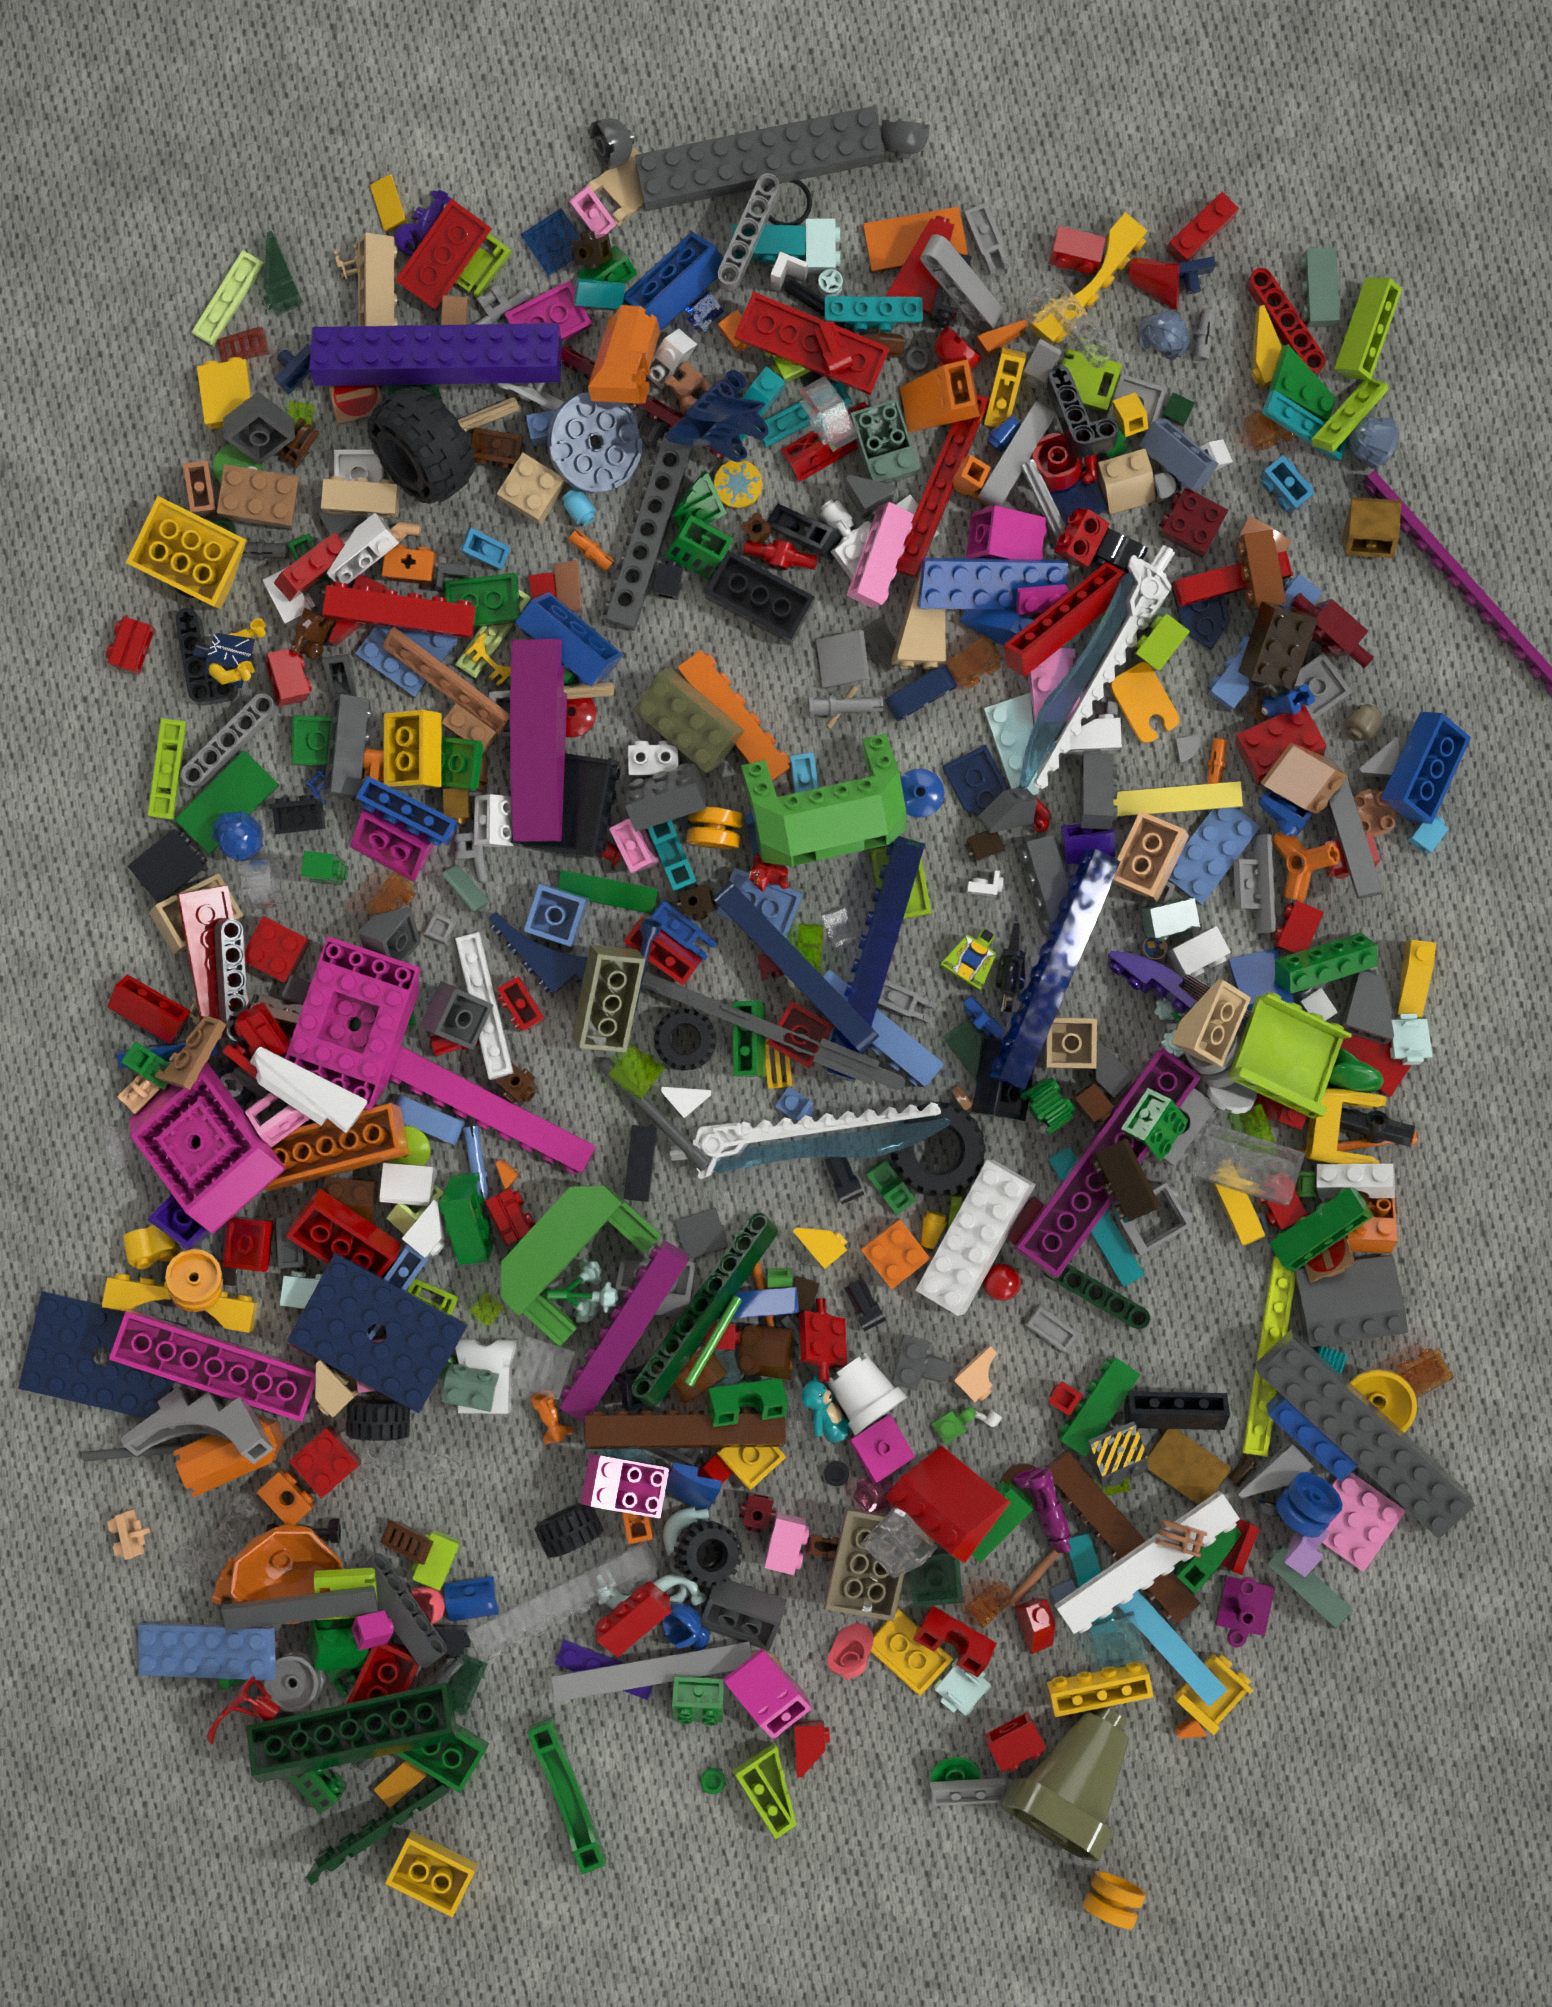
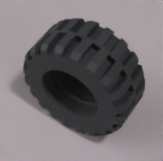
M932 1102L938 1104L941 1114L902 1120L895 1126L890 1140V1157L894 1170L907 1186L921 1194L943 1197L956 1194L958 1191L967 1188L977 1178L985 1161L986 1144H984V1135L978 1126V1122L966 1110L951 1103ZM930 1103L919 1105L917 1109L922 1111ZM937 1125L952 1130L958 1137L961 1145V1153L957 1163L951 1169L939 1173L924 1169L918 1163L914 1153V1145L918 1135L926 1128Z

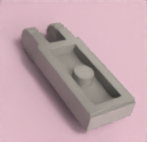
M987 202L965 210L963 212L989 274L996 273L995 265L990 256L996 252L1003 269L1009 268V261L1004 250L1005 245Z
M874 976L865 999L908 1017L913 1016L927 1023L931 1021L928 1015L914 1011L917 1002L930 1009H936L937 1003L921 997L920 994L878 976Z

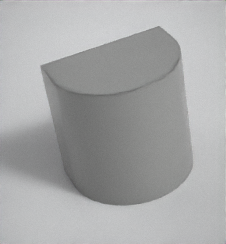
M1167 473L1154 475L1156 502L1159 504L1170 499L1176 489V482Z

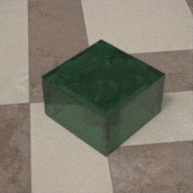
M945 1549L909 1552L908 1567L913 1607L963 1603L959 1559L949 1554Z

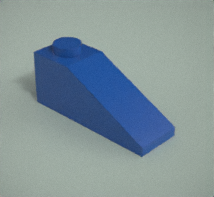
M966 609L959 622L1004 646L1006 642L1034 620L1026 615H1018L1017 612L1006 609Z

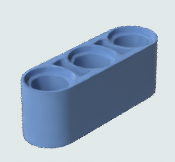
M399 1095L395 1105L401 1107L404 1124L413 1126L420 1131L456 1145L465 1125L464 1121L411 1100L406 1096Z

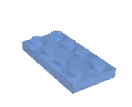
M1236 807L1212 809L1185 844L1168 881L1175 884L1177 888L1189 897L1195 898V901L1202 905L1232 866L1233 860L1239 857L1261 826Z

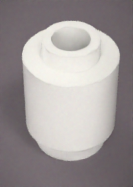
M831 499L820 508L822 513L819 516L827 526L834 528L841 537L842 534L835 526L837 522L844 519L850 530L855 526L852 522V516L839 500L833 502Z

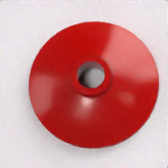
M591 697L567 699V710L574 708L576 713L573 716H568L566 713V737L582 736L594 725L596 719L595 704Z

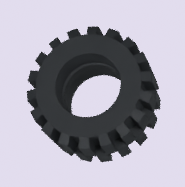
M681 1008L669 1012L657 1024L654 1046L660 1059L668 1066L681 1071L694 1070L706 1064L712 1057L716 1047V1033L712 1023L704 1014L694 1009ZM681 1025L694 1027L700 1036L698 1048L690 1054H680L671 1045V1034Z
M359 1400L347 1404L346 1435L348 1437L367 1441L401 1440L409 1436L410 1408L394 1400Z
M580 1503L569 1506L547 1517L534 1529L548 1558L570 1553L590 1543L604 1531L594 1507Z
M700 1520V1523H691V1528L689 1529L684 1528L681 1531L684 1535L682 1537L678 1536L676 1540L679 1542L678 1547L674 1546V1552L677 1553V1557H674L675 1563L679 1564L678 1570L684 1574V1577L705 1587H711V1585L720 1586L722 1581L728 1582L731 1580L729 1575L737 1573V1570L734 1568L736 1564L740 1566L742 1561L738 1559V1555H742V1549L738 1548L740 1541L734 1537L735 1533L722 1524L706 1520ZM714 1539L719 1547L718 1558L711 1566L702 1568L697 1562V1550L704 1541Z

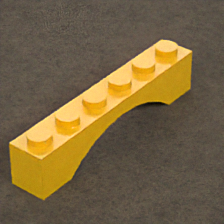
M1125 212L1108 233L1104 263L1095 278L1083 290L1072 297L1046 304L1031 321L1029 330L1051 345L1055 342L1060 344L1068 334L1065 330L1071 324L1075 326L1084 316L1082 313L1083 309L1086 306L1091 308L1100 296L1097 293L1101 288L1107 289L1115 280L1114 273L1118 269L1123 271L1131 261L1129 256L1132 252L1136 251L1138 253L1147 242L1144 238L1148 231Z
M116 1273L115 1277H107L102 1307L127 1311L150 1301L171 1299L166 1281L164 1285L154 1284L155 1279L140 1277V1280L137 1281L131 1280V1275ZM222 1291L218 1301L205 1311L217 1319L224 1329L250 1333L254 1330L258 1302L252 1301L253 1296L238 1294L237 1298L228 1297V1292Z

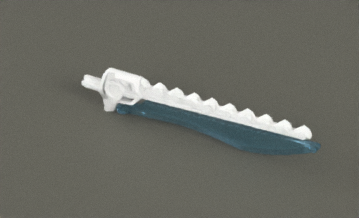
M1162 545L1151 564L1138 559L1135 555L1130 557L1127 566L1129 573L1122 575L1120 584L1087 647L1059 685L1045 699L1037 715L1024 754L1019 784L1020 789H1026L1049 751L1050 754L1034 779L1033 784L1035 788L1041 789L1048 786L1047 772L1055 771L1059 768V753L1065 754L1070 750V736H1077L1082 732L1081 719L1084 717L1087 719L1093 715L1092 701H1098L1104 697V682L1110 683L1115 679L1114 666L1118 664L1120 666L1126 662V647L1132 648L1137 644V630H1144L1148 627V623L1151 622L1171 590V584L1163 571L1175 553L1170 547ZM1127 614V618L1124 624L1122 625L1120 631L1118 632L1116 638L1114 639L1112 645L1110 646L1108 652L1106 653L1104 659L1102 660L1100 666L1094 674L1091 682L1089 683L1087 689L1085 690L1083 696L1081 697L1079 703L1077 704L1075 710L1073 711L1071 717L1069 718L1067 724L1065 725L1063 731L1061 732L1058 740L1055 743L1054 740L1056 736L1058 735L1060 729L1062 728L1064 722L1070 714L1073 706L1075 705L1077 699L1079 698L1081 692L1083 691L1085 685L1087 684L1089 678L1091 677L1093 671L1095 670L1097 664L1103 656L1106 648L1108 647L1122 620Z
M931 1102L922 1111H919L917 1106L909 1105L899 1114L895 1108L888 1107L879 1116H877L874 1110L867 1109L859 1118H856L854 1113L846 1111L838 1120H835L833 1115L826 1113L817 1122L812 1119L813 1117L805 1115L796 1124L792 1122V1119L784 1117L776 1126H773L771 1121L763 1120L755 1128H752L750 1123L746 1122L741 1124L701 1126L698 1129L696 1139L693 1140V1145L697 1146L712 1162L702 1172L697 1168L699 1172L698 1178L704 1179L711 1176L713 1171L721 1174L732 1170L798 1158H871L885 1155L923 1141L950 1126L952 1121L945 1118L904 1125V1120L941 1114L938 1104ZM889 1122L894 1124L892 1127L751 1147L741 1154L749 1143ZM670 1146L672 1161L688 1159L678 1146ZM741 1154L738 1158L719 1162L721 1158Z

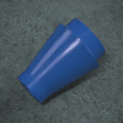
M1011 415L988 433L990 436L986 439L987 442L1001 453L1003 449H1007L1021 423Z

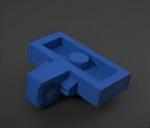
M972 995L963 1003L966 1006L964 1011L974 1020L972 1023L978 1030L982 1028L990 1038L995 1036L997 1039L1005 1033L1006 1030Z

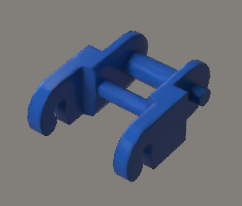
M317 768L316 771L318 773L311 780L305 779V781L307 782V787L311 786L312 794L317 799H322L318 794L325 786V781L317 788L313 784L321 776L325 780V771H320Z

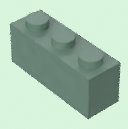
M1336 247L1307 248L1303 257L1299 258V271L1303 272L1304 281L1300 283V295L1305 298V305H1302L1301 318L1306 320L1307 328L1335 327L1340 320Z

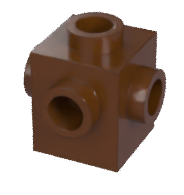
M512 1063L514 1074L497 1078L495 1081L499 1088L503 1090L501 1095L510 1103L515 1101L521 1106L524 1102H529L534 1097L537 1086L533 1081L535 1077L527 1069L524 1068L521 1071Z

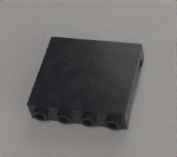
M565 753L562 841L515 842L513 841L512 833L511 843L521 847L602 859V855L607 849V829L611 827L612 823L611 807L616 801V780L618 781L621 775L620 762L613 758L601 759Z

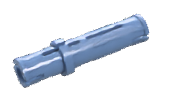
M472 1125L471 1128L469 1126L463 1127L470 1173L479 1172L480 1181L476 1184L478 1195L482 1194L484 1200L489 1199L486 1182L488 1172L484 1169L479 1125Z

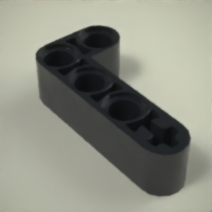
M1056 365L1052 370L1050 369L1047 392L1072 454L1079 458H1085L1112 450L1115 447L1118 433L1116 422L1110 419H1102L1090 423L1070 370L1063 365Z
M190 608L181 609L176 615V626L189 697L201 706L234 700L238 695V687L231 685L230 692L222 695L220 689L223 684H220L212 676L205 673L207 660L194 657V650L189 651L188 644L192 640H198L199 643L206 644L201 617ZM188 616L194 619L190 621V627L194 632H190L189 626L184 623L188 621ZM202 664V671L197 675H193V666ZM206 688V696L202 699H197V690Z

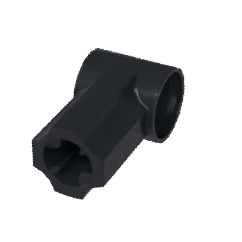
M845 1152L825 1159L826 1166L835 1183L833 1186L842 1205L864 1196L859 1180L853 1174Z
M863 1278L844 1287L864 1332L886 1321Z

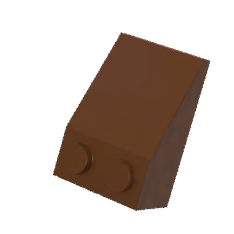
M325 1177L324 1191L374 1224L379 1181Z

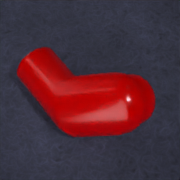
M1034 796L1037 799L1033 828L1037 832H1044L1050 824V811Z

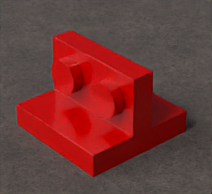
M232 1217L228 1220L223 1267L267 1272L269 1270L273 1220Z

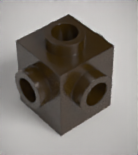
M585 231L580 233L579 238L572 240L571 252L575 258L576 266L585 265L586 269L600 267V264L613 258L609 234L595 235L594 231Z
M692 884L686 886L684 892L678 893L680 900L677 901L679 911L689 919L693 918L694 921H699L707 918V913L718 910L716 902L712 898L714 896L712 888L707 884L703 886Z

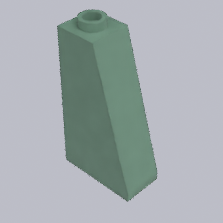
M1277 1546L1267 1557L1271 1560L1268 1565L1337 1629L1353 1610L1312 1571L1304 1577L1284 1563L1288 1549L1285 1546L1282 1549Z

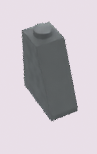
M1370 969L1355 973L1351 981L1340 1025L1344 1027V1031L1352 1035L1387 1045L1393 1040L1394 1031L1384 977L1376 975L1377 973Z

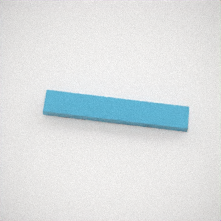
M1138 1590L1133 1593L1134 1597L1123 1605L1117 1604L1209 1707L1227 1691L1225 1686Z

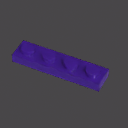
M565 1639L555 1661L556 1665L574 1672L625 1663ZM653 1685L623 1691L648 1700Z

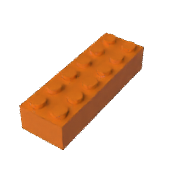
M389 1103L374 1107L371 1110H363L358 1120L347 1133L329 1119L322 1125L313 1123L298 1127L273 1147H270L286 1170L264 1189L273 1191L410 1155L401 1107Z

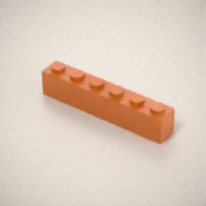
M702 650L698 651L677 667L678 672L690 685L745 730L734 746L748 764L766 760L772 782H775L790 770L788 765L791 762L783 750L778 752L774 747L775 739L769 731L765 733L759 727L761 721L753 711L749 713L744 707L746 701L739 692L734 694L729 685L732 683L724 672L718 673L714 667L717 663L709 653L704 654Z

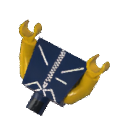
M257 618L250 623V628L243 629L237 633L214 634L211 646L196 642L193 656L207 660L205 673L212 676L220 684L229 683L242 688L244 681H248L251 678L250 673L255 671L250 662L255 643L253 638L254 636L263 638L266 634L264 630L266 625L261 618Z

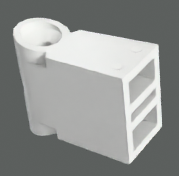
M460 1339L455 1348L459 1364L479 1370H490L493 1373H498L499 1379L495 1389L491 1412L458 1405V1413L508 1414L511 1412L512 1361L517 1340H497L493 1344L486 1346L476 1340Z

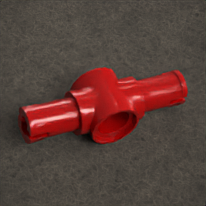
M746 540L743 549L744 555L764 559L768 566L772 568L778 566L781 567L780 570H788L789 567L793 568L794 566L815 570L818 556L798 552L793 544L781 540H773L772 543L768 542L767 544Z

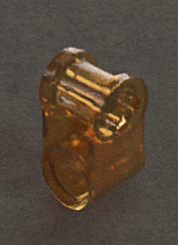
M995 1582L966 1605L965 1610L967 1612L970 1611L979 1621V1626L983 1628L1011 1603V1590L1005 1582ZM996 1590H1005L1007 1592L1006 1597L1003 1600L995 1599L993 1594Z

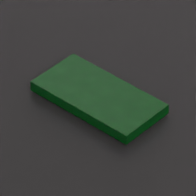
M243 750L174 820L211 855L220 846L219 842L211 837L214 833L213 825L223 813H239L243 811L251 815L280 785Z

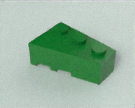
M479 1172L451 1176L442 1198L438 1202L439 1212L444 1215L446 1221V1233L450 1235L452 1240V1253L454 1256H457L459 1265L488 1262L493 1249L488 1218H483L480 1204H484V1196L478 1195L476 1185L480 1181Z

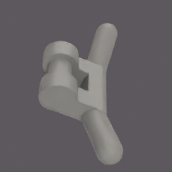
M494 285L485 296L482 294L476 298L487 316L475 324H493L503 317L506 312L516 308L530 298L532 295L531 290L526 288L510 300H507L500 288ZM497 299L500 304L492 309L490 304Z
M473 824L472 833L453 835L457 851L454 852V859H474L478 880L481 883H485L488 877L483 859V846L474 845ZM466 842H472L473 850H466Z

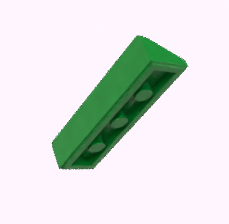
M561 870L559 889L590 898L589 902L650 914L654 913L658 889L566 870Z

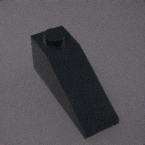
M777 503L767 520L771 528L812 553L833 562L835 557L831 550L842 539L835 529Z

